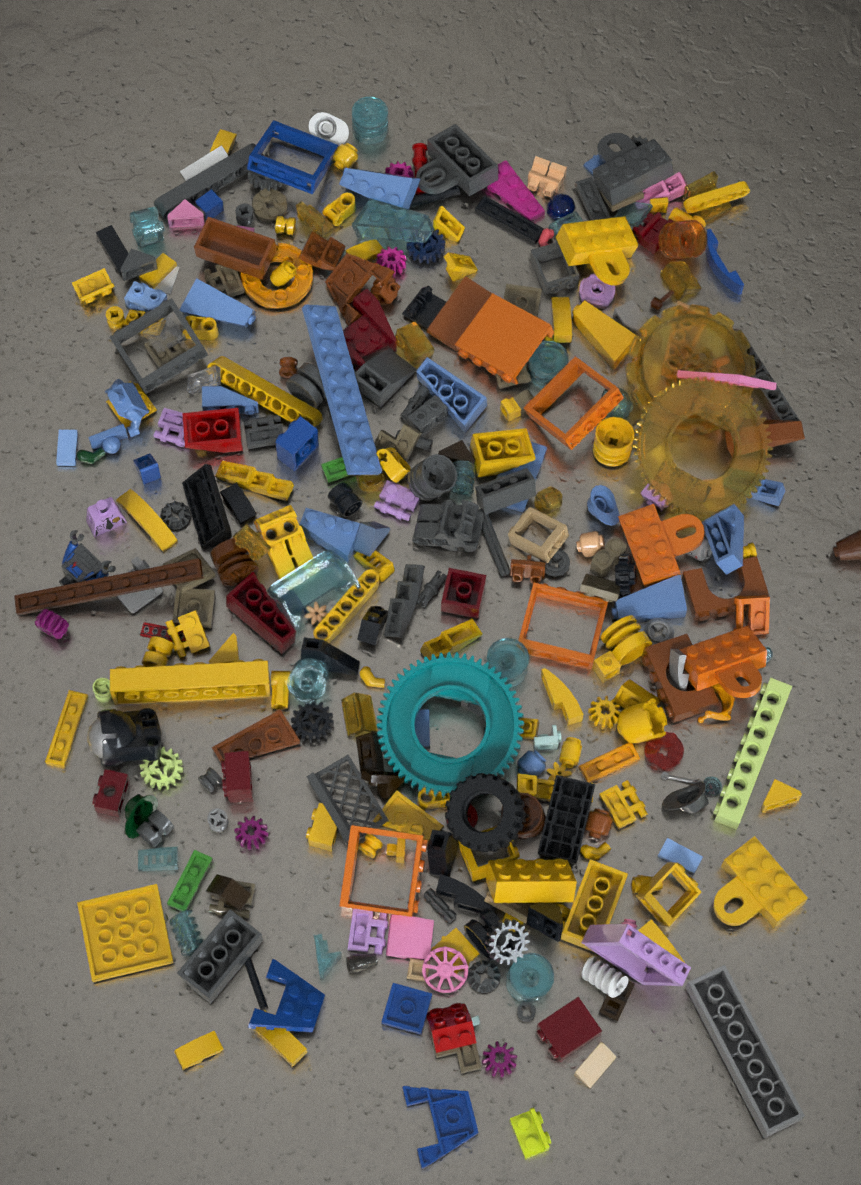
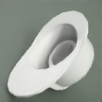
M324 112L317 113L310 119L309 132L311 135L338 146L344 144L348 139L349 128L343 120Z

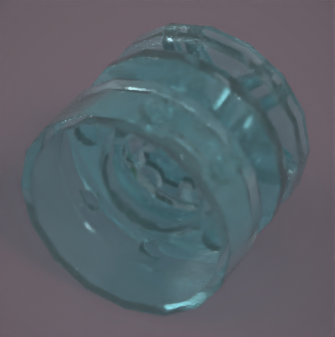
M364 97L355 102L352 107V133L359 142L376 144L384 140L388 134V108L379 98Z

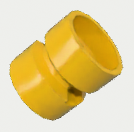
M151 637L147 645L148 651L144 653L141 661L142 665L154 667L157 664H164L167 666L169 662L167 657L171 656L174 644L161 637Z

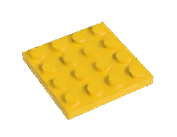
M157 884L77 902L92 982L174 963Z

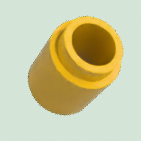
M288 261L282 262L272 271L270 275L271 282L277 287L285 285L296 275L295 265Z
M567 737L566 741L563 742L559 761L564 767L573 768V766L578 765L582 750L581 741L574 737Z

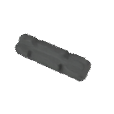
M432 888L428 889L424 893V898L428 902L431 901V905L441 916L444 915V919L448 923L455 920L456 913L449 909V906L439 895L436 896V892Z

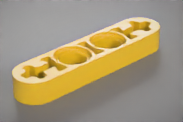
M741 181L690 197L683 202V206L687 213H694L742 198L750 192L747 182Z

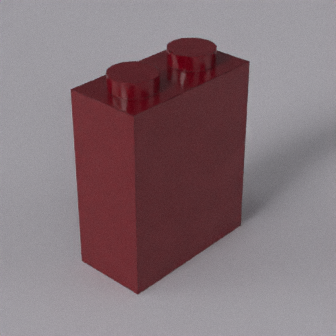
M579 996L537 1024L538 1031H536L539 1039L542 1042L546 1041L550 1047L548 1051L552 1058H557L559 1062H562L601 1036L602 1033L601 1028Z

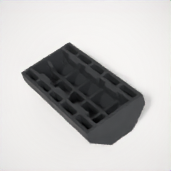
M204 464L183 481L182 485L201 548L208 549L232 538V533L212 467L209 464Z
M556 775L538 854L552 859H564L571 863H577L595 784Z

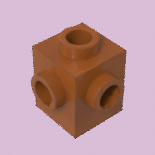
M393 277L385 285L376 278L370 292L379 300L380 305L391 304L397 297L401 286Z

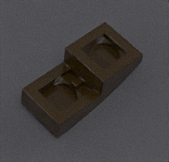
M628 981L624 991L617 997L612 998L607 994L599 1013L618 1021L635 983Z

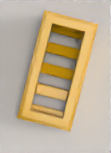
M376 550L370 557L367 556L365 559L363 558L365 555L356 552L353 555L367 570L373 569L377 571L379 581L381 582L386 580L395 571L393 562Z

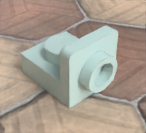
M552 725V736L541 734L534 737V751L558 749V743L561 742V731H557L556 725Z

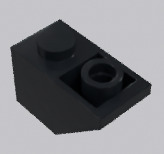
M370 606L362 618L357 640L376 645L382 634L388 611L384 610L381 606Z
M432 830L427 853L430 874L440 877V874L450 877L459 845L458 840L450 832Z
M535 903L529 906L526 924L559 942L563 928L560 907L554 903Z

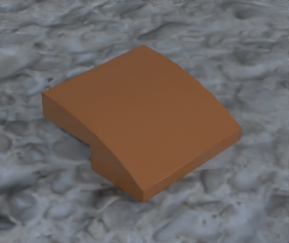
M312 231L298 259L315 267L333 271L346 246L331 236L327 241Z

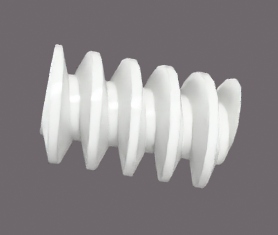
M591 956L584 964L582 978L595 985L596 988L601 989L612 998L617 997L626 988L628 977H622L621 972H616V969L610 968L607 963L603 964V961L601 959L597 960L596 956Z

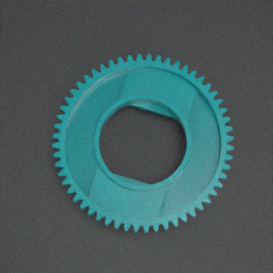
M448 652L446 658H444L442 653L439 654L438 659L432 654L430 661L425 656L424 663L416 660V667L413 664H409L410 671L404 668V676L399 673L397 674L399 681L392 680L394 687L388 686L387 690L390 693H384L383 697L386 700L380 701L383 708H378V712L383 715L377 716V720L381 722L377 724V728L381 729L377 732V735L382 737L378 740L379 744H385L381 747L382 752H387L384 758L390 759L388 761L389 766L395 765L393 772L400 771L398 774L399 778L405 776L404 783L407 784L412 781L411 787L414 788L416 785H419V792L426 788L427 795L432 790L434 791V797L441 792L442 798H445L446 793L450 794L451 790L455 791L457 788L456 784L460 781L464 782L466 780L465 777L470 775L476 776L477 773H490L496 776H504L503 769H510L507 763H514V759L511 756L517 757L518 752L514 749L521 748V745L517 742H522L523 737L519 734L524 733V729L520 728L524 726V721L519 720L523 718V713H519L522 710V705H516L520 699L513 698L516 695V690L510 691L512 684L505 685L507 677L500 679L502 676L501 671L495 674V666L488 669V662L481 665V658L474 662L473 655L467 660L465 653L462 658H459V654L456 652L454 658H452L451 653ZM436 696L478 705L486 721L485 734L478 747L460 758L428 752L419 742L415 732L417 714L427 700Z

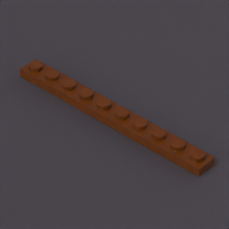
M197 558L14 595L16 614L24 615L44 609L49 610L203 579L201 560Z

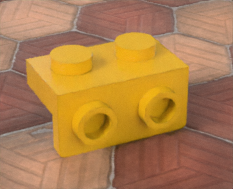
M105 268L71 283L80 303L85 302L86 304L95 301V297L102 294L104 297L111 294L112 289L115 287Z

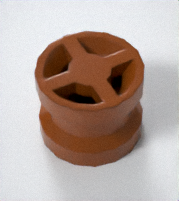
M283 357L280 359L279 364L281 368L279 375L281 377L290 378L293 374H297V359L293 357Z

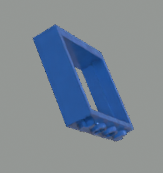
M273 120L249 155L247 169L313 195L333 164V155L338 145ZM274 137L324 156V159L312 175L261 154Z

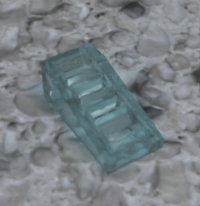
M178 847L138 850V871L179 870ZM148 855V865H144V856ZM152 855H156V864H152ZM160 855H164L163 863H160ZM168 855H171V862H168Z

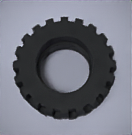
M477 773L476 776L470 775L465 777L466 780L464 782L460 781L456 784L457 788L455 791L451 790L449 794L451 798L449 801H446L445 805L448 808L447 812H445V819L448 820L447 826L452 831V836L465 847L480 852L500 851L502 847H508L512 840L515 841L517 839V833L519 830L522 831L524 826L522 821L525 819L526 814L523 811L525 805L524 801L520 798L519 791L510 782L494 774ZM482 794L494 795L503 805L501 822L495 829L488 832L477 831L468 821V808L471 802Z

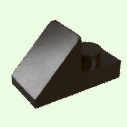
M362 771L361 779L368 781V785L377 786V795L386 799L404 782L405 776L399 778L398 772Z

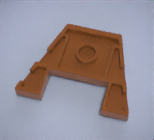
M346 253L325 283L333 299L337 302L339 310L346 320V324L349 326L362 316L350 304L370 277L373 275L385 285L395 271Z

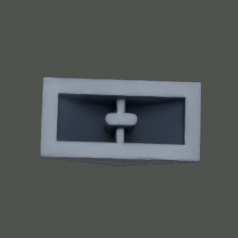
M375 521L360 523L354 550L370 557L389 533L390 527Z

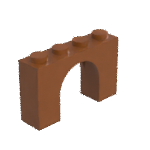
M757 556L743 559V566L737 569L742 585V592L737 596H769ZM702 568L683 572L681 580L693 620L699 619L704 621L712 616L718 615V617H723L731 612H736L734 597L729 599L720 598L709 590ZM744 604L745 612L747 609H749V604Z
M688 634L645 647L641 656L643 665L647 666L651 682L655 683L657 687V696L665 705L666 716L671 718L672 723L713 710L719 702L712 686L700 691H681L673 687L667 679L666 669L669 667L670 650H680L691 646L692 642Z

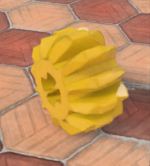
M605 696L604 700L597 697V702H591V708L588 709L590 714L589 720L595 721V727L600 724L602 730L605 729V725L611 729L613 723L618 724L620 704H615V699L608 701V696Z

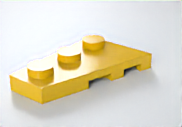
M397 790L382 808L389 822L382 826L399 832L425 835L424 840L429 841L432 830L442 831L444 825ZM379 813L372 822L376 823L382 819Z

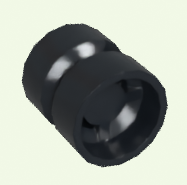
M347 482L337 484L327 496L345 518L356 513L363 504V501L358 495L353 493L352 488Z

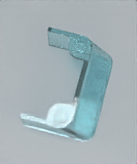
M327 550L272 584L267 589V592L271 599L276 602L278 609L283 612L291 625L297 629L299 628L297 622L303 618V609L333 589L343 592L348 590L351 585L357 589L361 588V585L348 562L332 550Z

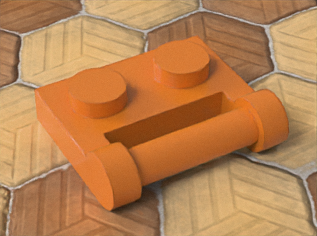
M768 595L735 596L736 627L734 630L743 627L744 604H749L748 626L755 635L769 634L770 597Z

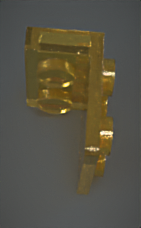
M713 171L685 186L683 200L685 201L690 197L718 189L716 186L718 180L716 172ZM726 202L694 212V214L707 222L730 210L731 204Z

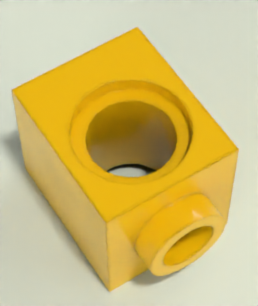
M609 651L594 660L592 669L600 681L605 683L619 675L621 665L612 652Z

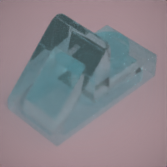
M322 934L314 935L320 980H324L342 955L341 952L325 954V952H329L327 940H323Z

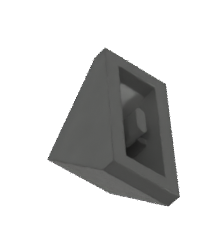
M131 248L121 267L123 280L126 281L157 270L156 259L154 256Z

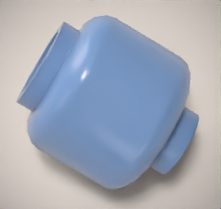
M528 750L517 761V765L520 767L518 772L538 777L546 769V760L536 750L534 752Z

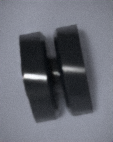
M485 908L478 914L479 921L475 919L470 920L464 925V930L479 952L489 961H493L494 959L490 957V953L486 951L489 945L485 941L490 939L487 932H493L491 926L497 927L500 918L492 910Z

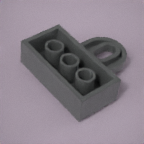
M454 124L427 139L428 155L433 160L422 166L416 174V178L420 179L418 187L425 193L439 194L458 184L471 196L498 180V165L457 124ZM435 175L441 176L433 182H426V180Z
M611 133L604 136L598 143V155L604 164L593 169L594 183L612 206L674 175L672 159L655 139L637 147L629 136L622 133ZM617 144L621 150L614 152L609 145Z

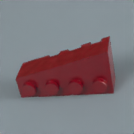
M254 572L226 595V607L281 654L295 643L296 630L283 612L278 609L276 602L268 595L266 588L258 581Z

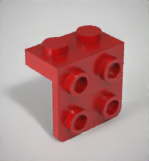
M454 1003L449 1007L434 1008L427 1013L426 1018L431 1029L436 1053L477 1043L473 1022L466 1004Z

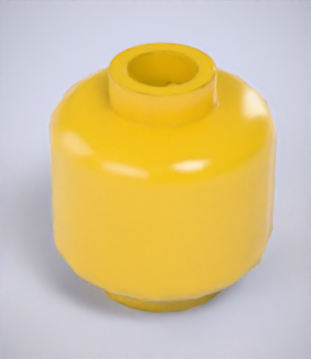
M349 143L340 144L333 155L334 165L340 170L352 168L358 159V150Z

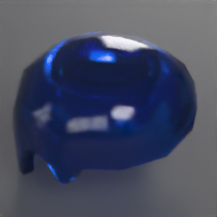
M555 194L546 206L547 214L552 219L561 218L565 220L572 216L575 210V202L569 195Z

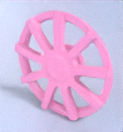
M440 947L434 949L426 956L422 966L423 978L433 990L441 993H451L458 990L465 983L468 976V964L461 952L450 947ZM443 951L442 962L435 955V953ZM447 951L456 954L450 962L447 961ZM431 956L438 963L437 966L427 964ZM459 957L463 965L453 966V963ZM426 968L434 969L437 972L427 977ZM464 969V977L457 975L454 971ZM439 976L438 986L435 987L430 983V980ZM451 976L461 981L456 987H453ZM444 979H447L450 989H440Z

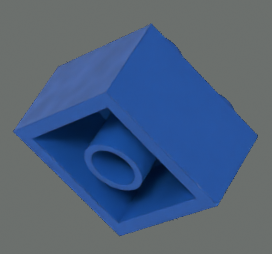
M301 416L297 420L292 421L288 429L276 438L277 459L293 471L319 447L317 428Z

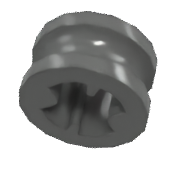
M522 1002L518 1006L517 1016L521 1021L529 1022L535 1017L536 1008L531 1002ZM523 1007L524 1009H526V1007H529L531 1015L529 1016L527 1014V1017L523 1016V1011L521 1009Z

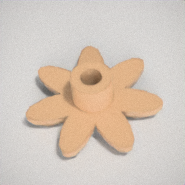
M315 601L314 608L306 606L310 613H307L304 617L312 618V625L317 620L320 623L323 620L322 617L328 614L324 612L327 606L323 605L319 608L318 602Z

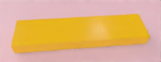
M72 690L68 691L45 760L46 764L65 768L88 700V694Z

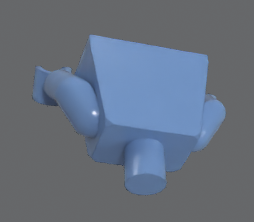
M117 379L109 389L105 390V393H107L110 402L119 416L131 421V426L126 427L131 438L140 434L138 428L140 427L141 419L149 413V410L133 383H124L122 380Z

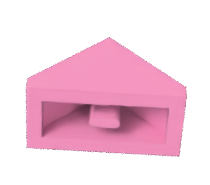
M186 199L167 215L169 228L204 226L205 224L204 214Z

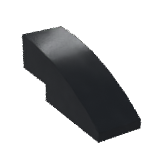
M440 874L436 895L455 899L454 908L478 914L485 908H489L494 912L495 908L485 902V898L476 890L454 878Z

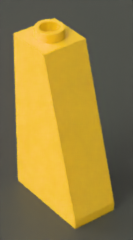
M585 300L580 305L577 304L573 309L572 322L614 370L635 346L637 335Z

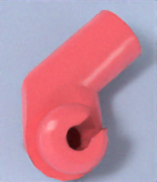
M545 228L542 231L538 240L540 247L549 245L548 240L552 239L555 234L553 229Z

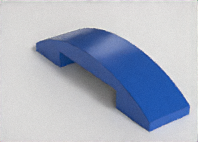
M711 228L707 229L705 254L710 268L724 286L738 295L742 294L744 283L736 270L728 272L717 253L719 242Z

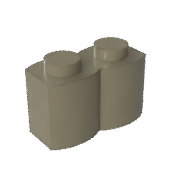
M618 537L609 540L605 549L598 551L593 556L590 571L597 577H606L611 572L612 567L619 564V556L626 553L627 544Z

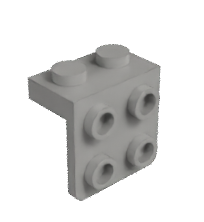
M136 556L131 560L133 569L129 572L148 569L150 566L145 560L141 561ZM162 587L119 595L117 598L130 613H135L163 591Z

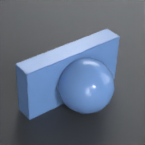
M121 424L88 438L93 451L101 447L106 453L115 454L120 449V441L128 438L124 424Z

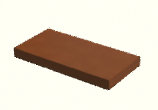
M465 276L426 332L457 352L455 343L492 293Z

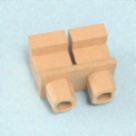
M535 156L533 166L528 174L527 188L533 192L538 187L544 188L543 194L551 197L554 192L558 193L566 177L567 167L554 162L550 165V161Z

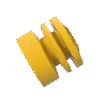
M609 417L600 421L595 431L593 443L594 457L600 463L612 467L620 466L627 462L631 456L635 433L632 425L620 417Z
M633 615L623 617L614 622L600 637L602 642L606 644L607 649H614L612 654L621 666L642 656L645 647L652 645L648 635L644 631L639 632L641 625L636 623L637 620Z

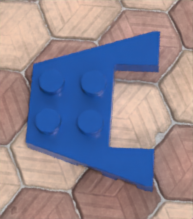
M272 959L266 978L285 984V990L276 1015L255 1008L248 1028L266 1027L267 1030L286 1028V1031L313 1032L325 994L277 960Z
M402 1086L406 1106L424 1102L429 1103L438 1144L417 1149L421 1169L426 1168L478 1135L479 1132L468 1091Z

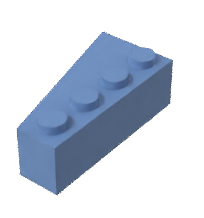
M345 168L339 185L398 212H408L420 179L357 168Z
M428 357L417 369L418 381L430 391L432 396L436 395L448 407V415L466 433L487 407V397Z

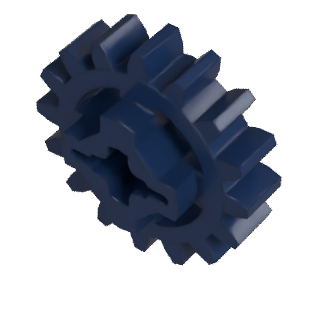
M423 226L421 231L416 228V233L411 232L410 237H407L408 255H413L414 261L419 259V263H422L423 260H426L427 264H429V260L436 262V257L441 258L442 253L445 252L443 234L439 235V230L433 232L432 227L426 230L425 226Z

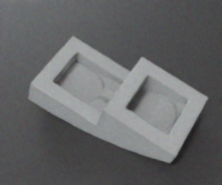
M671 649L669 658L671 681L678 690L686 691L689 674L684 671L686 655L678 649Z

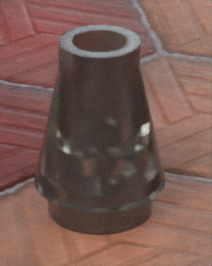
M375 953L351 954L350 957H346L349 973L357 974L378 964Z

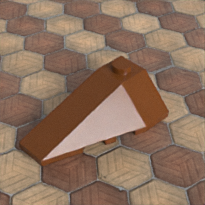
M743 418L725 423L724 432L727 448L732 457L805 439L801 421Z

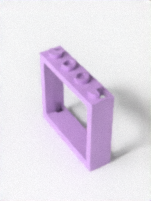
M629 924L590 925L581 942L642 985L683 986L691 969L690 966ZM628 929L632 931L631 936L626 935Z

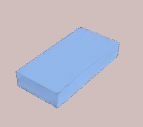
M59 430L57 466H76L78 430Z
M669 838L666 839L658 854L659 858L667 862L680 863L686 872L694 875L703 856Z

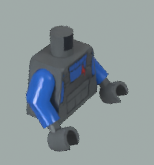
M73 530L70 533L72 541L69 542L62 560L61 567L66 576L59 581L61 586L108 577V572L112 573L116 570L115 566L109 567L111 561L105 560L101 563L82 543L78 544V541L84 539V534H79L78 538H76L78 530Z

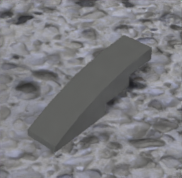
M405 564L403 581H398L395 598H390L384 636L402 638L416 606L425 566Z

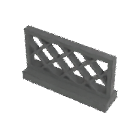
M349 754L315 774L313 772L307 776L309 784L320 802L325 806L347 847L350 828L354 821L363 823L364 827L371 825L369 826L370 828H378L389 822L366 782L361 779V774ZM348 761L351 766L349 774L339 772L340 765ZM326 773L334 774L332 784L324 783L321 776ZM337 775L348 778L346 787L335 785ZM351 779L360 781L359 791L348 788ZM333 789L344 791L342 801L333 799ZM347 792L358 794L355 804L345 802ZM361 795L370 797L369 807L358 805ZM343 805L354 807L352 817L342 814ZM357 808L368 810L366 820L355 818ZM371 811L379 813L382 817L376 823L368 821ZM360 832V838L365 836L367 833Z

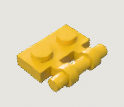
M197 610L178 617L180 625L176 627L173 620L165 622L168 628L166 630L167 634L171 636L174 643L173 649L175 652L177 651L179 658L187 656L184 650L186 647L190 648L191 653L210 647ZM182 630L187 640L181 643L177 633Z
M628 780L622 783L624 788L622 791L615 785L599 793L600 799L607 811L610 812V816L613 818L618 830L636 821L635 812H638L641 818L648 815L644 802L640 801L636 794L637 790L634 786H631ZM626 797L630 798L633 803L632 806L628 805L625 800Z

